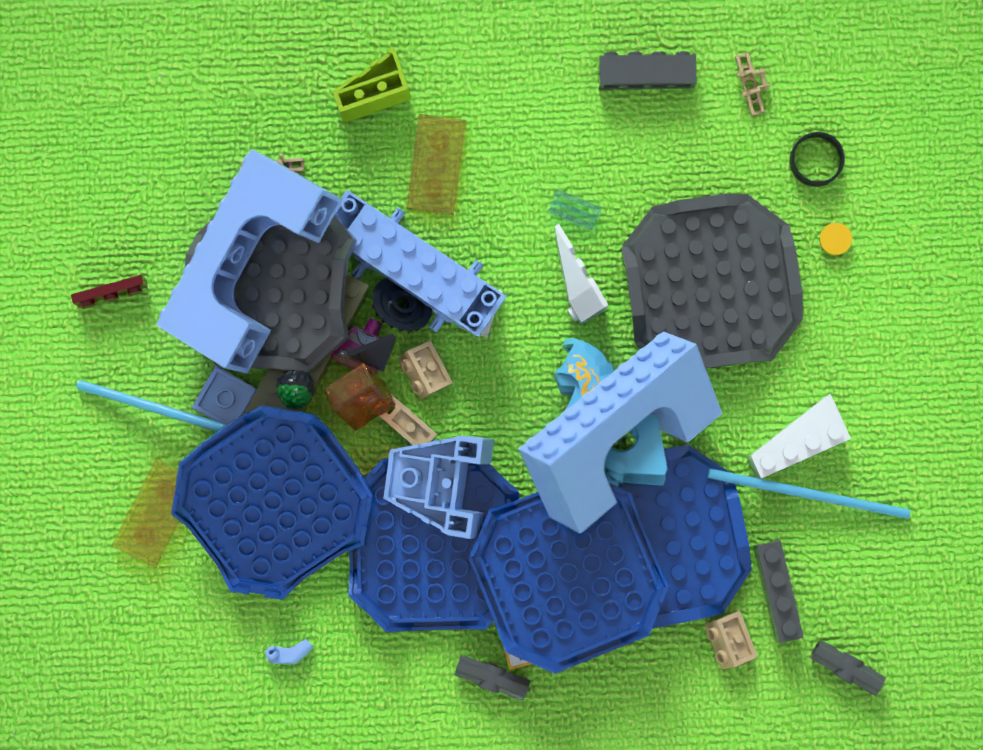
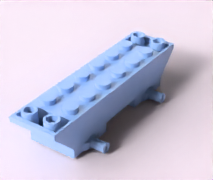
M346 190L341 197L343 200L335 214L343 226L357 240L351 255L355 257L358 265L350 275L359 280L367 268L388 278L435 312L437 316L429 328L436 333L444 321L479 337L507 297L477 277V274L484 265L475 260L469 270L465 269L399 225V221L406 214L397 207L391 218Z

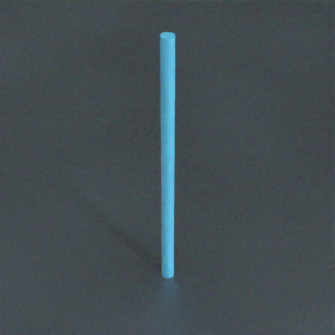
M79 380L76 385L78 390L216 432L227 426V424L82 380Z
M710 468L707 473V478L905 519L910 517V509Z

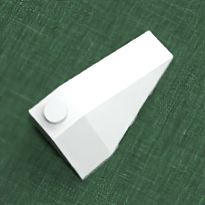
M558 224L554 227V233L568 304L570 306L567 311L574 322L578 320L580 325L605 312L608 304L593 278L588 279L586 277L588 273L582 260L574 256L576 252Z

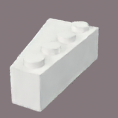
M829 394L747 458L756 478L761 479L851 438L831 394Z

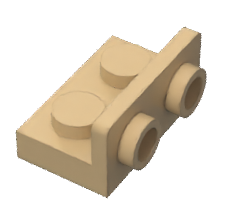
M431 340L406 351L399 357L401 369L408 375L412 390L419 396L420 400L453 383Z
M740 611L705 623L707 637L713 645L716 660L722 669L734 668L758 657Z

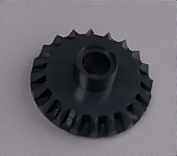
M388 278L381 280L373 290L371 297L373 301L372 308L376 310V316L382 318V323L386 322L390 325V329L397 328L399 333L404 330L409 334L414 330L417 332L422 327L424 328L429 322L432 309Z

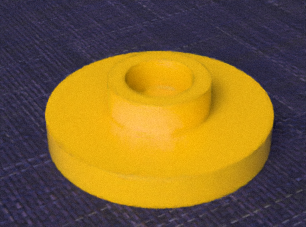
M831 223L821 231L819 242L826 253L841 255L850 248L852 234L845 225Z

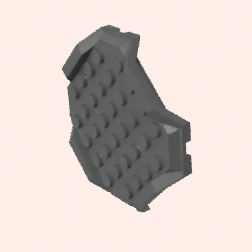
M720 194L677 200L654 206L621 247L632 312L634 344L641 349L654 340L657 335L666 332L696 344L705 369L744 363L768 362L775 358L803 320V293L796 247L789 224L748 194Z
M336 214L333 216L319 243L303 237L283 225H275L264 232L234 289V299L239 310L271 330L251 368L286 371L298 370L312 373L324 362L323 359L333 350L336 351L349 339L344 315L348 261L357 240L338 220ZM208 224L196 234L186 253L185 267L193 258L196 246L205 236ZM213 361L218 368H224L223 366Z

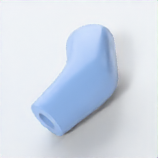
M305 638L291 648L271 646L266 650L265 654L267 660L274 664H297L314 647Z

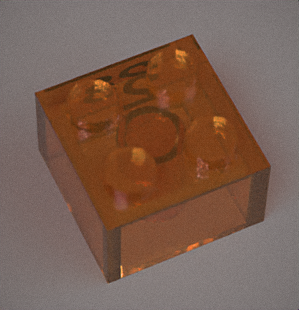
M365 363L323 389L333 412L355 431L366 426L379 415L385 414L396 405L386 383Z

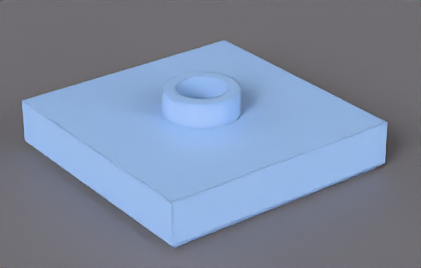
M215 366L192 408L214 421L228 425L245 413L257 388Z

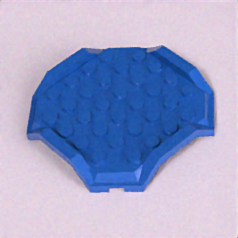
M260 406L241 415L204 440L180 461L171 515L189 528L216 563L230 592L248 595L249 593L262 594L267 598L283 600L305 578L341 554L364 546L373 493L355 462L332 431L316 415Z
M690 445L664 449L667 471L665 473L666 480L663 485L624 483L621 488L631 492L653 551L670 586L653 628L703 619L724 613L752 570L749 542L736 486L734 483L707 478L709 468L725 472L729 471Z
M382 459L364 478L373 493L364 546L349 551L348 596L365 610L386 632L454 629L486 630L494 620L469 561L470 553L477 538L468 539L447 535L432 524L422 521L418 516L408 513L385 500L384 491L389 459ZM468 463L462 509L485 513V521L489 509L519 499V491L490 464Z
M610 485L617 503L581 534L550 518L538 492L489 509L479 536L470 553L469 561L506 653L556 674L650 635L670 586L653 551L631 492Z

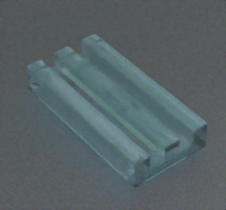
M557 189L548 213L593 230L602 207ZM561 197L595 211L594 215L558 201V199ZM555 206L561 207L570 212L590 219L591 222L589 223L575 216L555 209Z

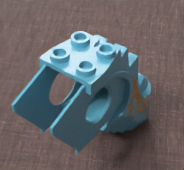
M575 338L565 339L562 347L569 354L561 368H558L553 376L561 395L572 396L567 408L575 404L584 394L590 392L604 378L614 372L611 362L607 363L601 351L591 344ZM649 414L628 431L636 439L633 446L628 450L619 451L612 447L609 449L604 461V473L610 485L622 488L624 483L664 484L667 464L659 428L660 418Z

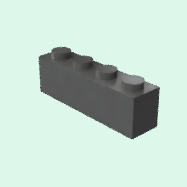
M661 51L653 52L652 55H642L641 52H629L628 55L606 52L604 56H599L598 61L599 90L694 89L697 83L696 55H690L688 51L676 52V55H666V52Z
M781 540L753 545L775 642L783 643L804 638Z

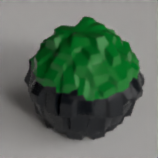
M289 370L278 378L276 383L277 396L286 408H303L315 394L312 376L304 371Z

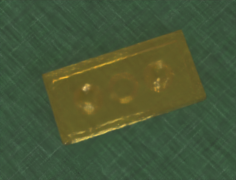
M425 114L418 115L406 209L454 215L466 120Z
M158 458L155 459L111 545L154 568L157 567L180 522L171 515L178 468Z

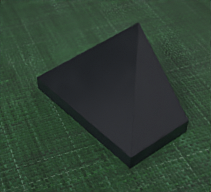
M392 333L348 352L349 357L384 372L396 343V337Z

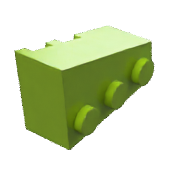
M394 46L378 61L374 60L370 63V66L363 72L355 74L333 90L344 123L412 100Z

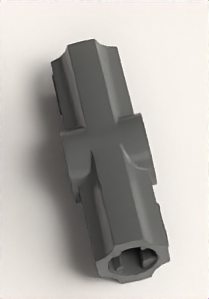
M819 640L810 656L812 660L833 671L834 675L850 684H856L861 689L875 696L884 685L886 677L863 665L864 662L846 652L837 650L822 640Z
M463 655L460 657L454 674L460 678L477 683L483 689L495 693L501 692L523 701L531 682L529 679L507 672V669L488 662L485 664Z

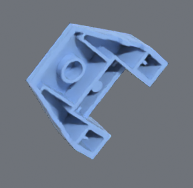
M457 436L391 449L389 452L384 499L406 512L418 516L422 521L432 524L447 535L468 539L478 538L484 523L485 513L462 509L468 463L491 464L494 439L476 436Z

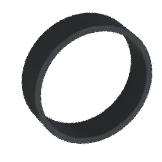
M812 132L804 135L794 145L790 154V168L794 176L803 184L812 187H820L831 183L840 174L845 162L844 150L839 141L832 135L824 132ZM816 137L825 139L833 144L839 154L840 162L838 171L832 178L825 181H812L805 178L798 171L794 156L797 146L802 141Z

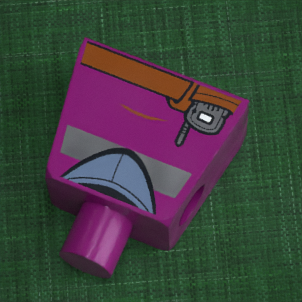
M369 318L364 330L353 326L348 332L349 339L333 353L331 358L375 380L378 370L351 359L348 352L380 339L377 335L383 324Z

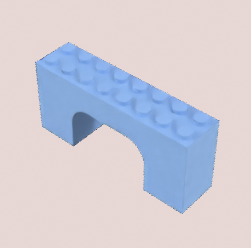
M253 149L243 159L238 175L233 178L230 185L231 188L226 197L220 202L218 212L208 224L205 236L196 246L193 258L184 268L183 276L178 285L172 290L171 298L167 306L161 311L156 324L224 368L243 373L249 372L271 332L269 328L241 312L234 299L236 282L260 238L269 228L275 225H283L293 232L319 243L343 200Z
M662 332L519 448L520 454L550 518L581 534L617 503L604 473L606 455L616 441L649 414L660 418V431L687 443L722 414L696 344Z

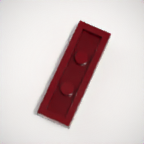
M137 275L71 294L74 305L86 309L95 306L97 301H115L119 299L118 295L128 293V295L139 294L148 285L144 276Z

